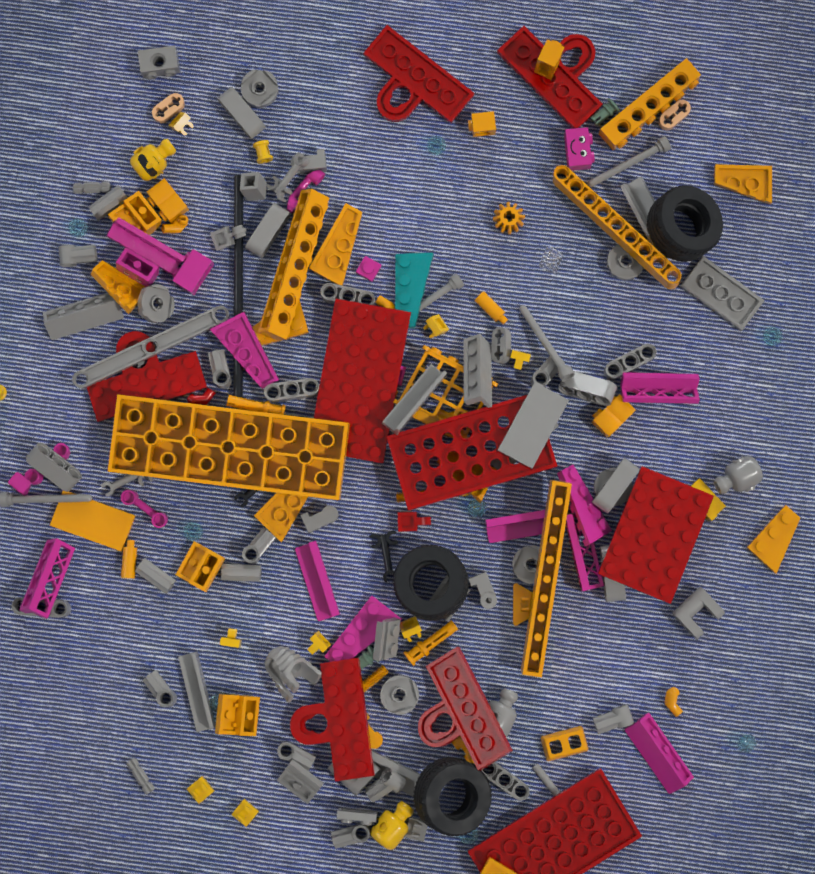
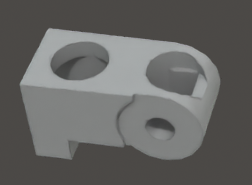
M318 149L317 155L304 156L303 158L309 160V164L306 167H301L297 173L306 174L316 170L327 172L325 150ZM295 155L291 159V166H293V164L295 163Z
M329 505L313 516H310L308 512L300 516L310 534L335 522L338 519L339 513L335 507Z
M487 572L469 578L470 586L476 585L478 589L480 604L486 609L495 607L497 597Z

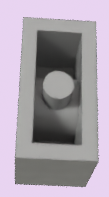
M175 45L138 51L140 73L143 78L152 80L156 79L157 76L173 77L180 73L178 52ZM164 61L162 66H155L156 62Z

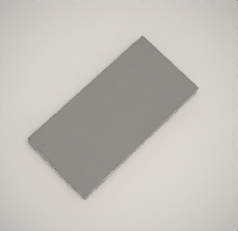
M702 256L680 286L740 331L745 328L765 301L704 256Z
M534 382L498 451L532 469L569 400Z

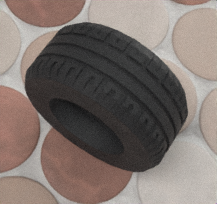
M680 185L668 190L650 207L647 215V230L655 247L666 257L680 262H690L706 254L719 242L723 232L722 214L719 206L708 193L697 187ZM674 211H681L690 217L695 226V237L684 234L678 228L674 219Z
M432 544L421 545V547L418 546L406 553L401 558V561L398 562L399 564L396 566L393 578L395 595L403 608L413 616L422 620L437 621L450 617L451 614L453 615L463 605L469 587L468 575L461 560L449 549ZM429 565L443 568L449 577V587L446 593L433 601L420 598L413 587V581L418 571Z
M444 757L427 765L426 769L424 768L423 772L420 773V777L417 778L418 780L413 792L415 810L420 819L435 831L447 836L466 835L472 832V830L474 831L476 827L478 828L479 824H482V821L488 815L490 803L492 802L491 786L483 771L477 770L474 764L457 757ZM454 779H461L466 790L464 802L456 811L444 814L439 805L440 793L448 782Z

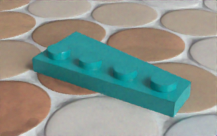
M433 253L395 254V309L411 312L408 329H415L427 277L429 276L431 262L434 257Z

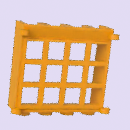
M423 345L422 349L425 352L400 399H395L393 403L398 404L414 385L419 372H425L426 369L422 366L428 355L440 360L437 366L439 371L443 363L455 368L456 371L450 381L446 379L442 381L448 385L442 397L433 393L430 395V397L439 401L434 413L420 407L412 419H417L425 425L443 420L436 416L443 403L455 409L453 416L458 415L459 412H468L461 408L464 403V395L458 406L445 400L451 387L464 393L463 388L454 384L459 372L464 373V366L458 363L459 360L452 356L447 358L441 355L442 351L435 347L430 349L428 346ZM492 381V388L493 386L497 388L498 383ZM479 401L480 404L477 409L483 407L484 403L482 401ZM462 429L460 433L463 438H469L467 437V435L469 434L470 429ZM449 433L444 434L447 437L453 438Z

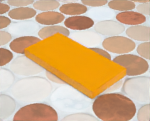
M62 491L61 495H71L75 493ZM94 500L90 502H58L49 526L123 552V547L126 544L136 516Z

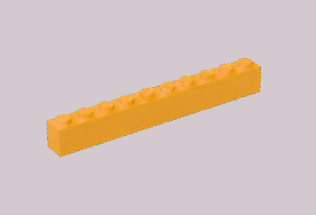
M550 479L521 664L522 675L542 678L572 487L570 482Z

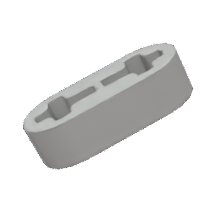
M497 327L492 332L491 358L496 363L505 364L511 356V332L507 328Z

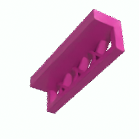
M120 217L114 220L106 237L141 255L171 275L174 274L178 265L185 259V256Z
M623 372L620 383L623 402L699 404L700 398L697 388L700 378L698 374ZM627 392H633L637 395L630 396L627 395ZM646 392H652L655 396H649ZM665 393H671L674 396H667ZM684 393H692L693 397H687Z
M569 514L566 519V529L581 591L603 587L602 576L598 574L600 566L594 542L589 544L586 549L580 546L579 537L583 533L576 528L574 521L576 514ZM585 553L593 557L594 562L590 568L584 564L583 557ZM590 571L597 575L599 584L589 585L587 576Z
M57 538L46 541L19 609L20 611L34 613L44 619H48L73 556L74 547ZM60 547L68 550L64 559L60 558ZM58 564L60 572L58 576L54 577L52 568L53 565ZM51 581L53 590L52 593L47 594L45 585ZM43 599L46 604L44 612L37 609L39 601Z

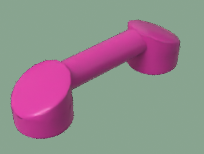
M322 170L313 171L304 178L289 196L287 211L291 214L295 212L298 202L297 198L300 196L301 190H305L311 182L317 186L323 180L325 173Z
M64 443L55 445L53 451L67 460L70 456L69 447ZM29 469L24 477L31 482V485H38L43 481L44 475L36 469Z
M134 490L122 492L121 501L123 504L136 505L152 517L151 522L154 527L162 528L166 526L168 522L166 513L156 512L140 500L138 493Z

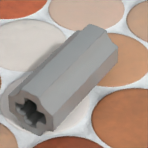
M118 185L88 206V208L99 221L123 204V201L128 197Z
M146 558L140 562L135 570L136 573L165 594L172 589L176 582L174 578Z
M222 564L221 580L261 582V565Z

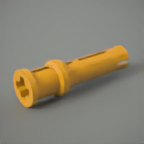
M230 394L226 404L227 407L284 415L286 407L284 404L280 406L271 404L270 401L258 402Z
M451 620L423 642L418 641L415 647L403 653L412 666H415L418 660L424 656L427 657L431 649L458 631V628Z

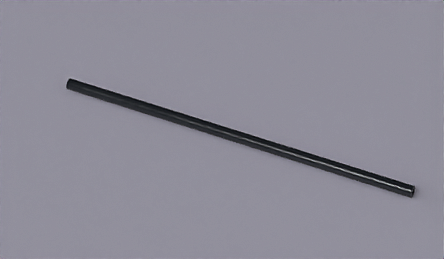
M241 175L234 176V227L243 226L244 195L240 191ZM234 237V316L243 312V237L239 239ZM233 357V396L243 398V366Z

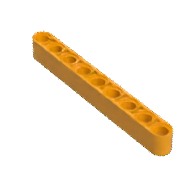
M559 165L554 169V185L665 288L671 290L679 285L682 275L676 266L567 166ZM563 174L566 178L559 179L557 175ZM575 186L578 187L580 190L574 192L570 188ZM591 199L593 203L586 204L584 200ZM605 212L607 216L601 217L598 213ZM617 224L621 229L615 230L612 228V225ZM632 237L635 241L629 243L625 238ZM646 250L648 255H641L639 251ZM656 262L660 263L662 268H655L653 264ZM667 276H674L676 281H669Z

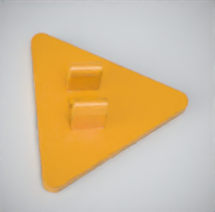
M517 583L513 584V625L515 626L529 619L533 593Z

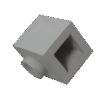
M260 172L241 173L240 191L246 200H265L267 182Z

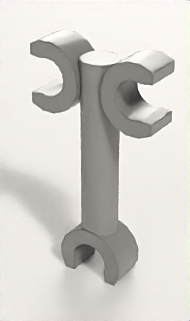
M296 153L294 157L295 163L282 180L273 176L275 180L274 186L267 184V188L277 194L278 200L286 202L284 194H292V191L286 188V186L301 167H306L309 164V160L303 158L304 154Z
M128 474L112 483L104 482L101 484V487H110V492L105 494L107 497H110L115 493V489L137 478L139 484L145 486L143 478L146 476ZM148 477L150 482L154 481L153 477Z

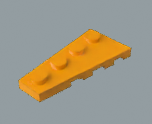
M345 203L311 263L309 270L337 285L343 286L363 214L362 211Z
M275 493L254 517L282 543L308 497Z

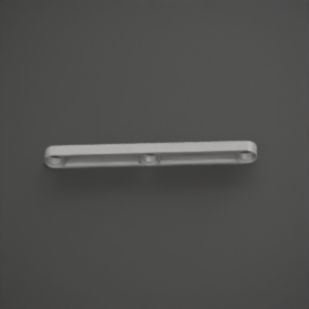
M216 306L77 371L72 376V382L78 388H87L209 331L211 328L227 321L230 316L229 311L224 306ZM218 310L226 312V317L223 320H218L215 317V313ZM149 342L156 344L157 347L154 352L146 350V345ZM85 375L87 378L86 383L78 385L76 382L77 376Z

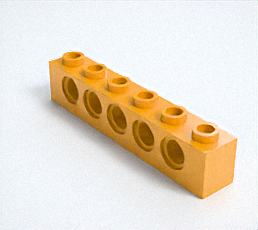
M687 58L684 59L600 129L599 135L612 150H615L617 147L621 149L627 144V139L630 136L635 137L642 131V126L645 124L650 125L655 121V116L659 112L663 114L671 107L670 103L674 100L677 102L684 97V92L687 89H694L699 84L698 80L701 74ZM675 80H682L684 85H677ZM661 91H667L670 96L663 97ZM653 103L655 109H649L646 104ZM632 115H639L641 117V120L635 121L632 118ZM623 126L627 129V132L621 133L617 127Z

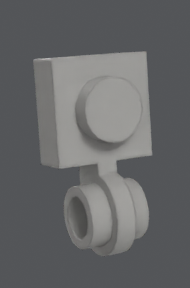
M239 225L232 228L233 232H231L229 226L210 233L216 251L234 245L233 237L239 239L246 236V228Z

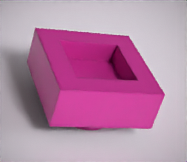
M365 256L356 273L373 282L382 265Z

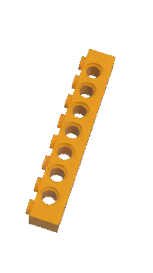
M314 189L301 190L258 329L259 333L275 340H287L290 334V326L296 314L297 303L301 298V290L307 278L308 267L312 262V254L317 245V237L323 225L324 214L328 209L329 197Z

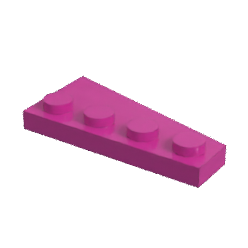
M245 312L210 329L262 389L279 380Z
M574 465L558 472L557 475L560 481L572 483L570 509L572 513L576 514L579 522L576 525L578 530L582 531L585 539L582 541L586 547L612 530L599 507L592 503L594 499Z
M371 596L324 657L330 662L352 659L375 641L377 621L382 622L394 617L402 620V618Z

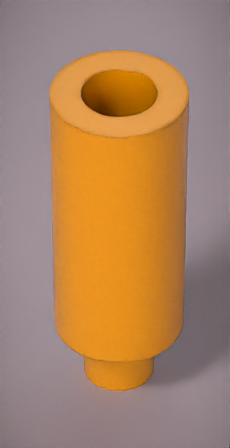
M484 291L474 300L495 322L499 320L504 325L508 321L504 316L506 312Z
M127 540V546L123 547L121 578L135 579L137 548H134L135 540Z

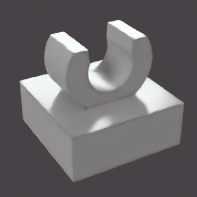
M409 817L407 824L408 832L405 837L424 842L427 825L420 819Z

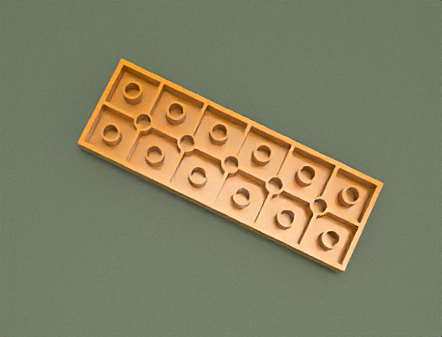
M117 394L108 472L341 500L350 423Z

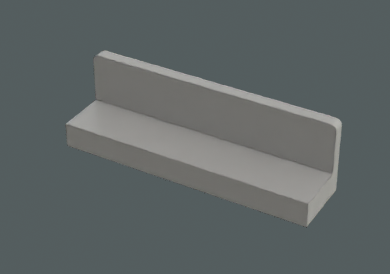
M639 177L628 184H622L620 187L647 239L655 247L647 230V215L655 200L643 177Z
M108 292L43 312V322L51 340L124 318L120 305Z
M477 334L463 339L464 402L470 405L482 401L490 408L492 407L491 345L481 334Z
M431 364L383 420L382 424L398 435L445 379L447 372L445 370L440 372Z
M198 651L178 656L196 732L214 729L216 723Z
M372 750L373 762L381 769L374 778L380 779L381 773L385 769L391 768L406 780L405 786L401 791L413 796L414 787L418 780L417 778L420 777V773Z

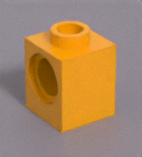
M494 111L471 114V120H468L469 132L472 131L473 137L496 134Z

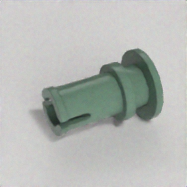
M607 98V104L602 105L603 108L590 117L592 122L599 117L594 123L597 127L609 116H614L613 113L615 111L618 114L620 113L617 104L610 98Z
M367 646L368 651L362 652V655L359 657L361 670L367 665H372L373 661H376L373 659L374 649L371 646Z

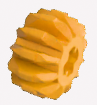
M506 202V208L500 204V210L495 209L494 214L496 216L493 217V221L497 222L495 224L496 229L502 227L501 233H504L505 229H507L508 235H511L512 229L517 233L519 231L518 226L523 227L524 223L521 220L525 219V215H521L523 212L522 208L516 210V203L513 204V207H510V202ZM506 215H510V218H512L510 222H508Z

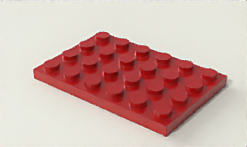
M641 466L598 574L671 604L714 496Z

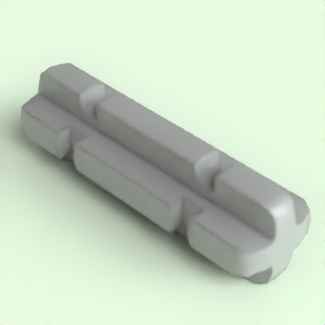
M108 181L101 183H74L73 191L75 194H82L83 192L85 194L100 193V191L107 193L111 191V185Z
M137 759L129 760L126 765L129 770L133 771L132 774L138 784L142 785L144 793L149 794L155 787L151 782L149 783L148 780L150 779L143 768L139 767Z

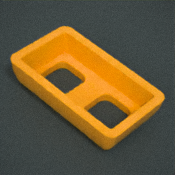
M582 726L547 734L540 738L545 758L548 762L589 750ZM579 735L581 747L571 749L568 738ZM560 740L562 752L552 754L549 743Z

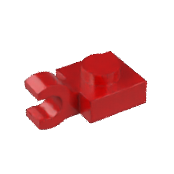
M397 512L398 532L418 531V525H431V517H417V512Z

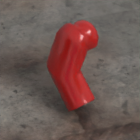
M208 387L203 395H189L187 402L207 405L216 393Z

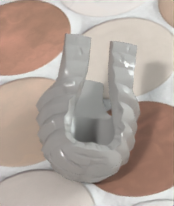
M279 646L273 648L268 653L264 662L266 671L272 677L278 692L281 693V696L285 698L287 703H290L294 696L286 688L285 684L292 693H296L300 684L295 678L303 677L315 685L322 675L317 667L312 666L310 662L300 657L299 654H295V651L290 650L289 647Z

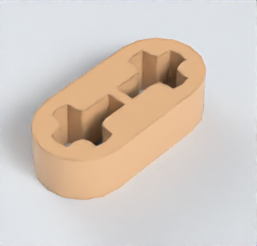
M178 93L169 95L153 108V118L158 123L167 122L183 110L185 101ZM174 99L179 100V106L173 105ZM160 110L161 112H164L165 116H158L157 112Z
M679 100L667 109L659 118L660 128L666 131L671 130L685 119L691 110L689 102ZM679 106H685V113L681 111L679 114H676ZM673 116L674 118L670 122L671 125L669 123L665 125L664 118L669 119Z

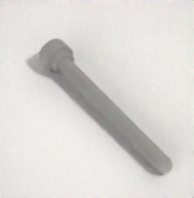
M665 136L659 138L653 147L589 180L588 186L594 187L657 152L665 153L671 150L668 139Z
M455 273L450 277L445 286L422 300L420 311L452 289L459 290L465 286L458 274Z
M521 305L519 308L520 312L557 366L558 376L561 381L566 382L573 378L575 375L573 369L563 363L525 305Z
M10 492L0 493L1 508L10 507L14 503L90 502L92 500L90 494L14 496Z

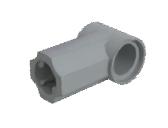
M62 245L58 247L61 267H74L80 263L97 262L98 255L95 245L77 247L74 245Z
M224 349L211 351L208 353L213 381L218 388L227 389L232 384V378ZM220 376H227L226 382L218 383Z
M550 356L533 374L531 378L532 386L534 382L538 383L535 379L536 376L539 375L545 379V383L540 385L546 387L558 373V368Z
M263 527L251 543L243 549L242 557L245 562L252 565L259 562L260 557L274 542L276 537ZM250 550L256 551V557L253 560L246 558V554Z
M157 670L143 679V682L161 707L175 705L177 702L176 693L171 690ZM165 693H169L171 696V701L168 704L163 701Z
M628 704L616 707L611 712L592 718L598 734L634 724Z
M283 741L278 746L277 753L281 759L289 762L293 759L307 771H309L316 756L294 745L291 741ZM282 746H290L292 753L283 755L281 752Z
M387 768L381 773L380 779L366 787V794L372 802L378 801L392 791L394 793L400 792L404 788L406 780L393 769Z
M359 822L356 825L332 831L331 836L335 849L367 841L371 831L370 825H362ZM364 828L367 835L364 837L359 836L357 829Z

